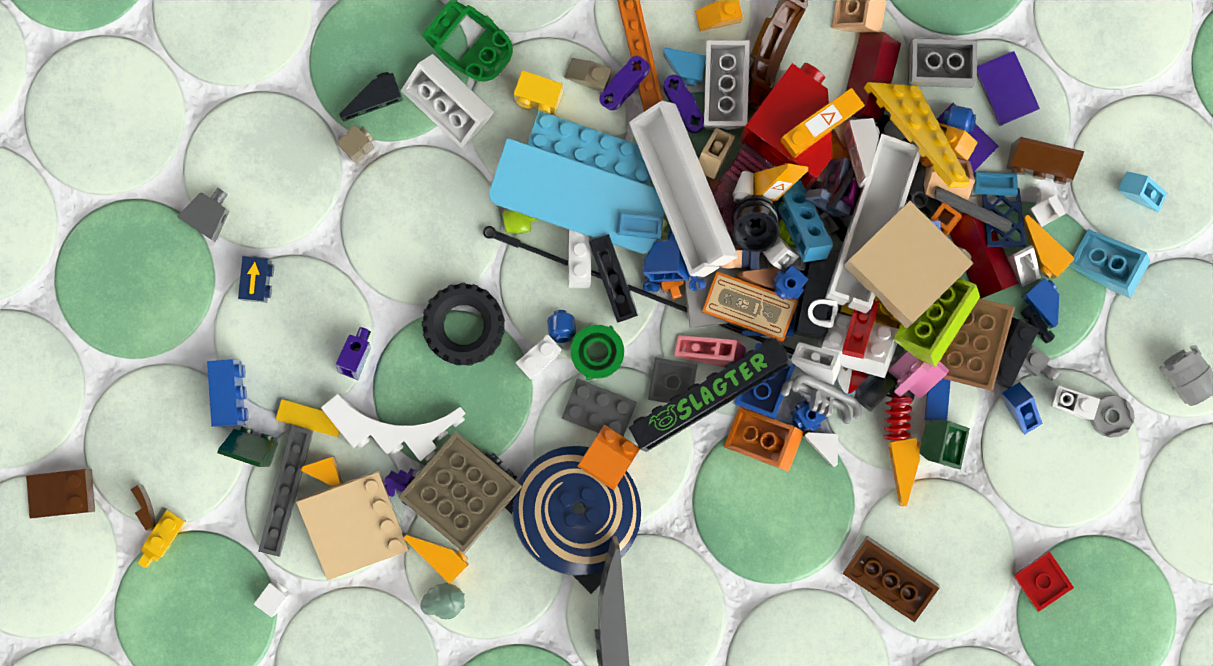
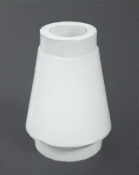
M748 171L741 172L733 192L735 203L746 196L754 195L753 173Z

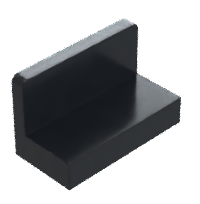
M888 371L885 378L870 374L857 387L854 398L871 412L898 385L896 382L898 379Z

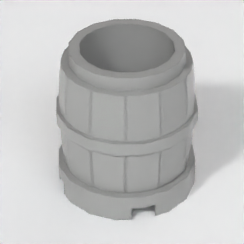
M1196 345L1190 346L1191 351L1185 352L1183 349L1163 362L1165 367H1159L1163 375L1167 376L1173 390L1189 406L1197 405L1213 395L1212 368L1201 356L1202 353Z

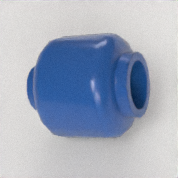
M954 105L950 112H945L943 124L965 130L969 133L974 130L976 115L973 114L971 108Z
M556 310L553 315L548 317V335L556 343L571 341V338L576 334L574 316L567 313L566 310Z

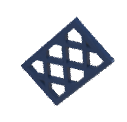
M1018 188L1015 204L1003 195H995L998 199L991 204L988 202L987 194H982L983 208L989 211L992 210L995 214L1008 220L1010 219L1007 216L1014 210L1018 213L1019 220L1017 224L1010 220L1012 223L1011 227L1013 228L1007 234L985 223L987 247H1026L1020 188ZM1001 200L1010 207L1005 214L995 208ZM993 230L1002 237L1000 241H992L991 232ZM1016 230L1020 233L1021 241H1014L1009 236Z

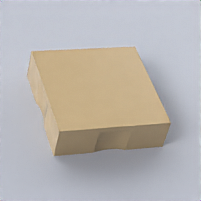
M909 201L847 261L844 267L866 289L873 292L881 300L884 307L907 329L973 262Z

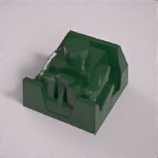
M934 420L925 423L919 454L928 461L961 470L970 428L945 420Z

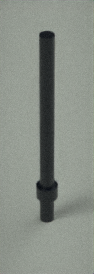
M883 114L878 123L875 124L879 128V137L884 133V128L890 120V117L886 114ZM851 165L826 205L828 211H834L855 177L853 165Z

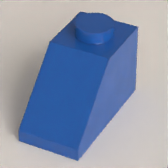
M1044 278L1027 291L1022 298L1051 329L1058 325L1060 294L1056 291L1058 289L1051 280L1047 281Z
M1020 382L1002 392L1006 407L1024 435L1043 424L1034 397Z

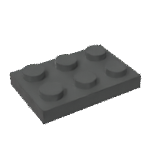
M577 378L562 419L597 433L606 425L624 437L637 402Z

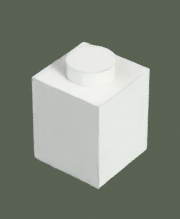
M278 581L276 584L271 582L254 605L270 617H273L290 596L286 592L288 588Z

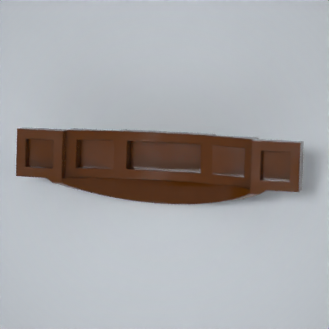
M779 0L772 17H766L750 54V57L754 60L749 69V102L760 107L772 91L780 64L789 42L807 9L808 0Z

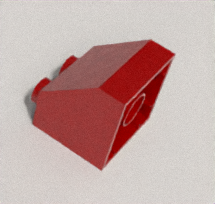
M792 63L749 120L739 142L774 167L784 164L808 167V171L799 179L808 191L833 157L831 131L795 158L791 156L781 143V139L793 128L829 104L828 88L822 85L825 76L816 67L809 63H804L799 68Z

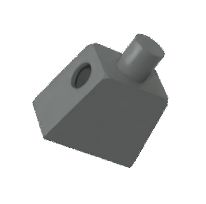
M218 187L211 197L201 192L178 215V218L216 242L229 214V210L221 205L228 194Z

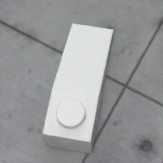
M873 118L849 120L843 130L859 188H863L870 177L878 143L879 128L875 125Z

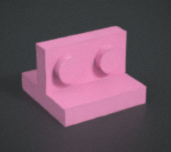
M908 351L888 369L898 379L896 382L899 385L894 392L899 397L910 390L919 399L949 372L940 361L934 367L915 358Z

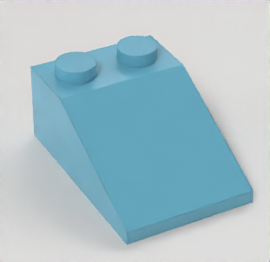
M1088 229L1073 256L1075 259L1069 264V267L1107 289L1131 299L1150 263V259L1145 251Z

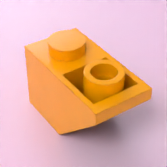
M939 123L956 157L968 161L978 142L965 130Z

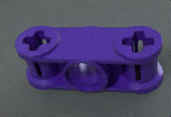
M640 56L630 58L625 66L612 78L609 85L601 92L599 97L600 104L610 111L618 110L650 71L648 62ZM637 63L642 67L640 71L635 67ZM609 96L614 100L612 104L609 103Z
M668 76L664 81V93L670 103L676 104L686 130L691 134L699 133L704 125V117L694 97L679 76ZM671 82L674 85L678 84L676 90L674 88L669 89ZM691 119L694 121L699 120L698 127L690 125Z

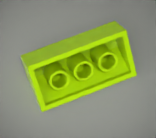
M958 278L907 329L901 325L893 338L894 341L915 358L936 367L979 300L980 295L977 286L962 278Z

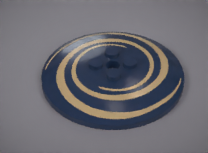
M585 446L557 448L536 459L521 476L518 483L522 488L513 497L512 503L514 527L526 551L537 562L548 569L574 576L594 574L604 569L605 559L613 536L618 538L622 558L632 546L641 522L640 497L629 473L626 471L614 490L577 467L589 447ZM575 503H581L584 506L583 514H576L574 512L573 505Z

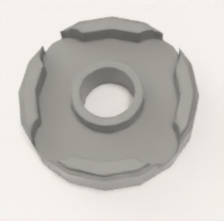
M1117 395L1103 396L1100 398L1095 418L1091 420V424L1102 436L1109 438L1120 437L1131 429L1130 427L1135 418L1134 410L1131 404ZM1110 410H1114L1117 413L1118 417L1115 422H1110L1107 418Z

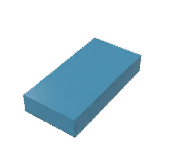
M976 171L973 174L975 179L974 194L1017 196L1018 194L1017 174Z
M620 212L617 235L660 240L663 217Z

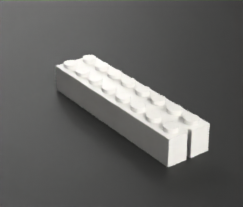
M660 101L631 120L629 124L690 276L705 277L717 270L719 266H724L734 260L738 255L676 104Z
M881 134L878 138L870 177L860 190L825 297L826 300L836 301L840 305H844L847 302L849 303V308L863 313H867L871 309L875 294L866 289L844 265L904 207L920 158V153L918 152L920 148L918 146Z

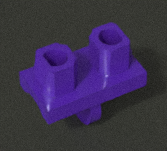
M411 468L408 473L400 470L399 473L391 470L384 480L388 495L394 497L397 491L403 492L414 480L413 474L415 470Z

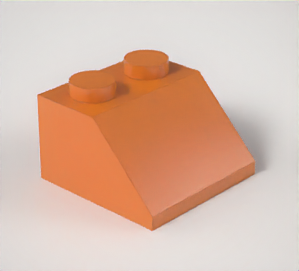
M604 425L577 467L614 490L640 449L637 445Z

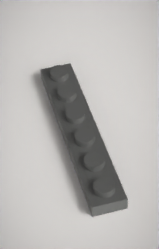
M291 425L258 552L281 556L303 473L301 469L305 465L314 432L312 430Z

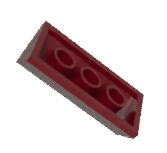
M885 32L860 33L846 91L852 88L865 105L853 114L852 117L858 119L873 118L875 123H878L885 112V108H880L876 103L877 98L872 92L868 94L864 87L868 82L892 83L901 47L899 41Z
M966 213L961 214V219L952 229L950 235L956 246L965 249L972 256L970 260L973 264L966 270L970 282L977 286L980 299L1017 285L1018 282L1003 247H987L985 222ZM993 230L991 232L992 241H1000L997 233Z

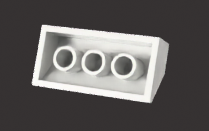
M707 41L704 126L706 130H715V128L731 130L745 127L748 123L750 41Z
M433 54L418 63L401 89V92L460 148L465 147L485 126L494 113L490 107Z

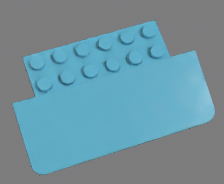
M538 111L527 145L509 138L506 139L489 191V198L495 205L596 239L609 234L614 245L641 254L650 252L656 239L617 235L619 213L663 217L665 212L656 189L649 186L651 176L638 144Z

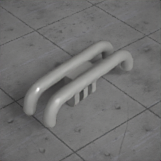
M799 375L794 380L786 381L782 386L781 394L783 396H788L791 388L795 392L800 391L811 396L809 409L823 414L827 418L831 416L832 408L836 407L842 413L843 423L849 424L851 412L844 402L851 405L853 417L856 420L862 416V408L856 398L846 395L842 391L810 376Z

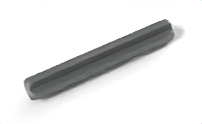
M937 187L933 194L935 199L1004 232L1009 231L1012 225L1010 220L941 187Z

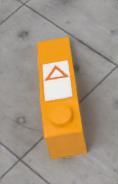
M851 88L785 134L781 139V143L791 156L795 158L865 105Z
M784 164L753 173L754 195L764 196L772 202L777 201L808 171V167Z

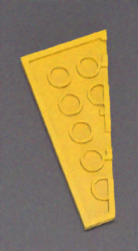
M868 82L864 87L868 94L872 92L875 95L878 106L887 109L891 114L890 120L910 143L914 141L920 148L918 151L920 155L930 159L934 164L932 169L944 183L951 188H966L970 181L925 100L921 89L918 86Z

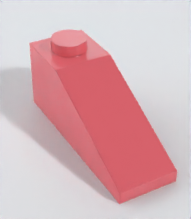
M678 335L674 356L724 367L732 361L737 362L742 359L746 352V347L738 340Z

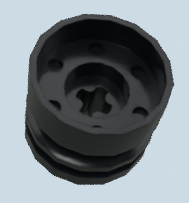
M760 195L746 196L737 202L732 213L733 235L736 243L740 248L748 252L758 253L771 248L778 240L780 232L776 206L770 199Z

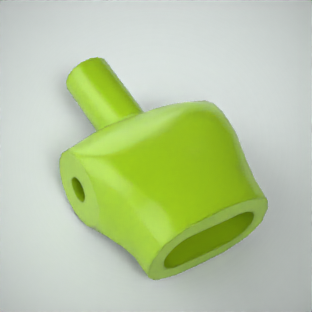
M510 209L503 211L507 234L531 232V222L540 220Z

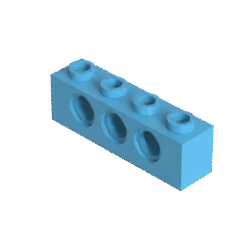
M798 180L774 203L803 262L827 259L833 247L832 239L828 236L824 223L816 212L815 205L805 199L807 189L804 188L801 180Z

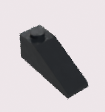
M389 72L378 74L377 78L373 79L340 112L339 115L344 122L403 101L394 74H389Z

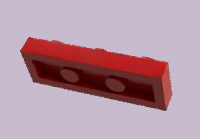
M874 300L871 309L867 313L857 310L853 311L842 349L843 355L864 359L879 307V301Z

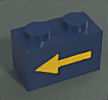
M242 256L239 300L267 303L268 298H271L272 286L269 285L270 277L274 275V264H272L270 259Z

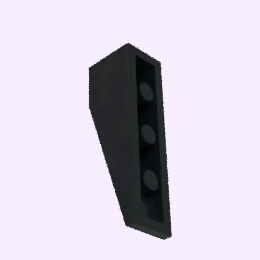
M608 234L589 241L617 323L638 316L634 299L610 235Z

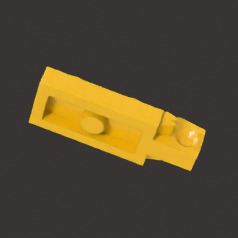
M166 510L143 544L140 551L144 554L138 564L148 568L152 560L157 562L159 558H162L186 521L170 510Z

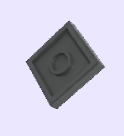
M655 357L648 400L669 403L673 396L686 393L688 388L695 383L698 365Z

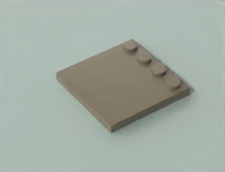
M455 431L400 494L399 499L465 554L522 486Z

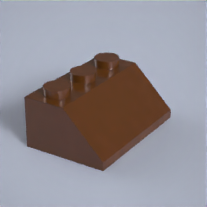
M1020 137L1011 144L1006 169H1011L1012 173L1017 175L1028 173L1032 174V177L1035 179L1045 180V178L1054 179V183L1066 185V182L1069 183L1074 180L1084 151Z

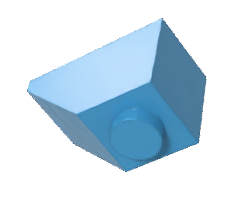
M665 47L664 58L674 73L684 81V84L688 86L701 85L706 55Z

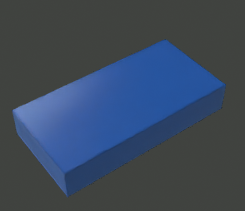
M942 378L927 392L924 420L947 421L950 380Z

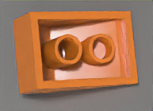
M739 407L724 447L789 472L804 432L794 426Z

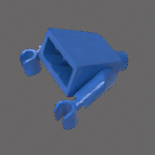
M673 231L669 232L667 241H656L651 251L643 260V273L647 279L643 284L645 291L658 292L660 290L659 282L688 281L689 277L692 279L689 282V288L692 291L697 290L696 282L700 289H704L706 286L703 279L698 278V276H690Z

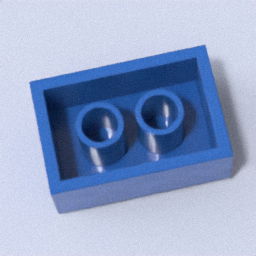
M757 343L754 347V350H757L758 348L762 347V345L760 343ZM793 363L783 371L734 399L733 404L775 419L784 397L781 394L782 386L791 379L796 365Z
M235 359L207 361L211 427L246 426L245 421H248V409L244 408V399H247L246 386H243L242 379L246 376L245 366L241 364V361Z

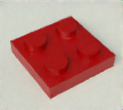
M1049 551L1012 575L1037 612H1040L1074 589V586Z

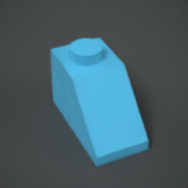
M1128 171L1121 180L1118 190L1127 199L1156 212L1160 211L1167 192L1149 176Z

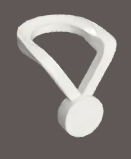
M815 300L810 304L808 316L814 324L831 328L837 316L839 304L832 300ZM817 304L833 306L831 321L816 319L813 316V308Z

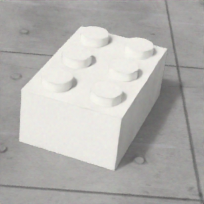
M837 313L834 324L829 328L822 349L840 353L842 367L885 378L898 344L893 339L898 329L874 323L864 359L843 355L842 349L852 317Z

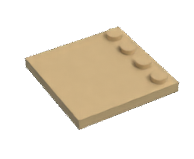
M379 470L296 501L327 581L409 551Z

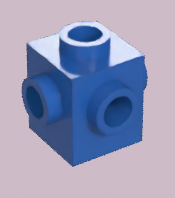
M793 265L789 266L785 271L781 269L773 278L776 281L772 285L776 289L774 293L783 300L785 298L790 300L793 297L797 299L805 290L803 285L808 281V278ZM787 281L790 282V284H791L790 287H788Z
M806 400L794 406L796 410L791 413L794 426L801 431L809 430V432H812L821 427L820 422L827 418L823 414L810 410V401L807 403Z

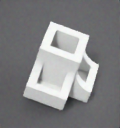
M1048 187L1036 193L1037 202L1035 206L1026 211L1041 227L1066 214L1056 195H1052Z

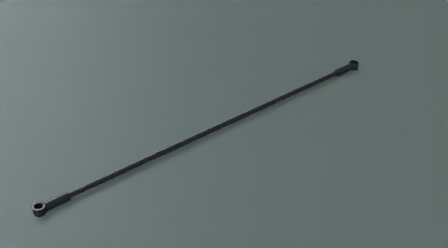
M486 226L483 229V235L487 239H496L513 247L523 248L568 266V260L522 243L519 239L496 231L492 226ZM492 229L494 231L493 235L487 236L486 230ZM591 270L592 276L602 279L599 272ZM628 284L632 292L688 313L687 307ZM731 324L719 325L739 334L745 331ZM747 336L762 343L768 340L761 336ZM784 346L786 352L794 354L795 349ZM896 387L889 394H896L894 392ZM910 390L905 392L910 393L911 398L914 400L915 395Z

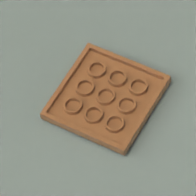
M979 298L940 359V362L949 370L943 379L993 391L1015 307Z

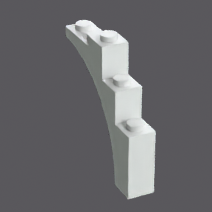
M337 394L321 407L353 448L357 446L362 448L371 441L368 438L371 435L386 454L390 452L393 455L404 447L401 443L405 442L420 461L423 459L428 461L436 454L435 449L438 446L433 440L435 438L438 441L448 434L446 429L452 424L454 427H457L465 420L463 416L466 414L459 407L449 415L430 423L393 425L364 415L352 407L340 394Z

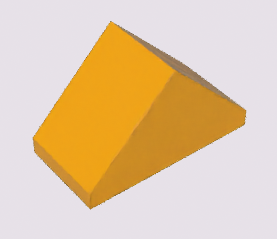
M335 457L303 466L301 471L332 487L343 483Z

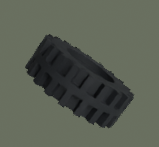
M451 284L447 288L437 291V294L428 301L429 304L423 311V336L428 347L442 360L457 366H471L485 361L500 346L505 332V319L499 303L487 290L475 284ZM460 305L474 307L481 313L484 320V329L481 336L475 342L467 345L452 342L444 330L446 315L453 308Z

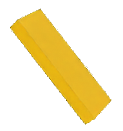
M281 399L275 420L339 437L340 431L324 411Z

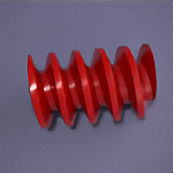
M897 394L886 395L892 398L891 401L885 402V405L891 406V409L885 410V413L891 416L884 419L885 422L890 423V426L884 427V430L888 431L889 434L883 435V438L895 441L905 440L911 436V433L907 431L911 428V424L907 421L912 419V416L908 414L912 411V407L908 404H911L913 399L906 395L901 397Z

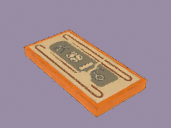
M716 271L702 313L771 338H777L783 342L798 301L786 298L783 300L773 291Z

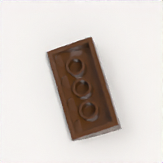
M866 536L843 571V575L914 623L940 589L937 582L869 536Z

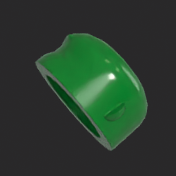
M604 325L587 326L578 332L572 341L571 359L575 368L582 375L586 376V380L607 378L613 375L623 362V341L611 325L609 327ZM594 342L603 343L608 349L606 359L602 362L591 361L587 356V349L590 344Z

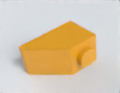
M719 0L695 11L700 32L741 23L743 18L739 0Z

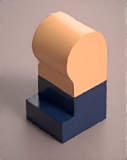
M734 245L738 257L724 266H719L721 268L737 267L759 270V252H748L740 248L739 245Z

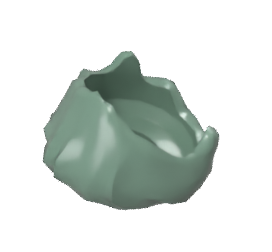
M443 583L435 585L423 596L420 607L426 615H435L441 619H452L464 609L465 594L453 584Z

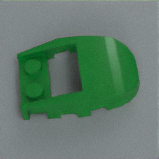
M450 0L421 35L445 62L478 82H487L495 79L508 65L513 53L510 38L502 29L500 30L490 17L483 15L470 5L465 6L459 3L457 0ZM468 15L483 27L485 31L459 62L441 47Z

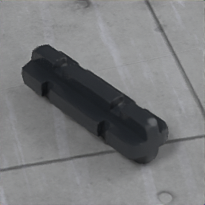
M1030 305L1021 311L1022 316L1029 320L1028 323L1039 328L1038 335H1041L1040 338L1044 343L1047 344L1055 338L1052 331H1048V326L1039 315H1035V310Z

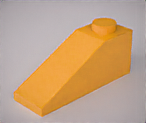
M1027 214L1023 217L1024 230L1029 245L1034 247L1037 263L1041 268L1040 272L1047 278H1057L1075 258Z
M916 438L888 442L899 506H907L920 462L919 451L921 443L920 441L917 442Z
M409 534L403 538L449 584L469 565L466 562L468 557L461 550L456 552L452 548Z

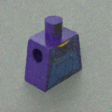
M359 327L356 336L349 334L335 364L338 373L359 380L371 350L370 342H368L371 334L370 330Z

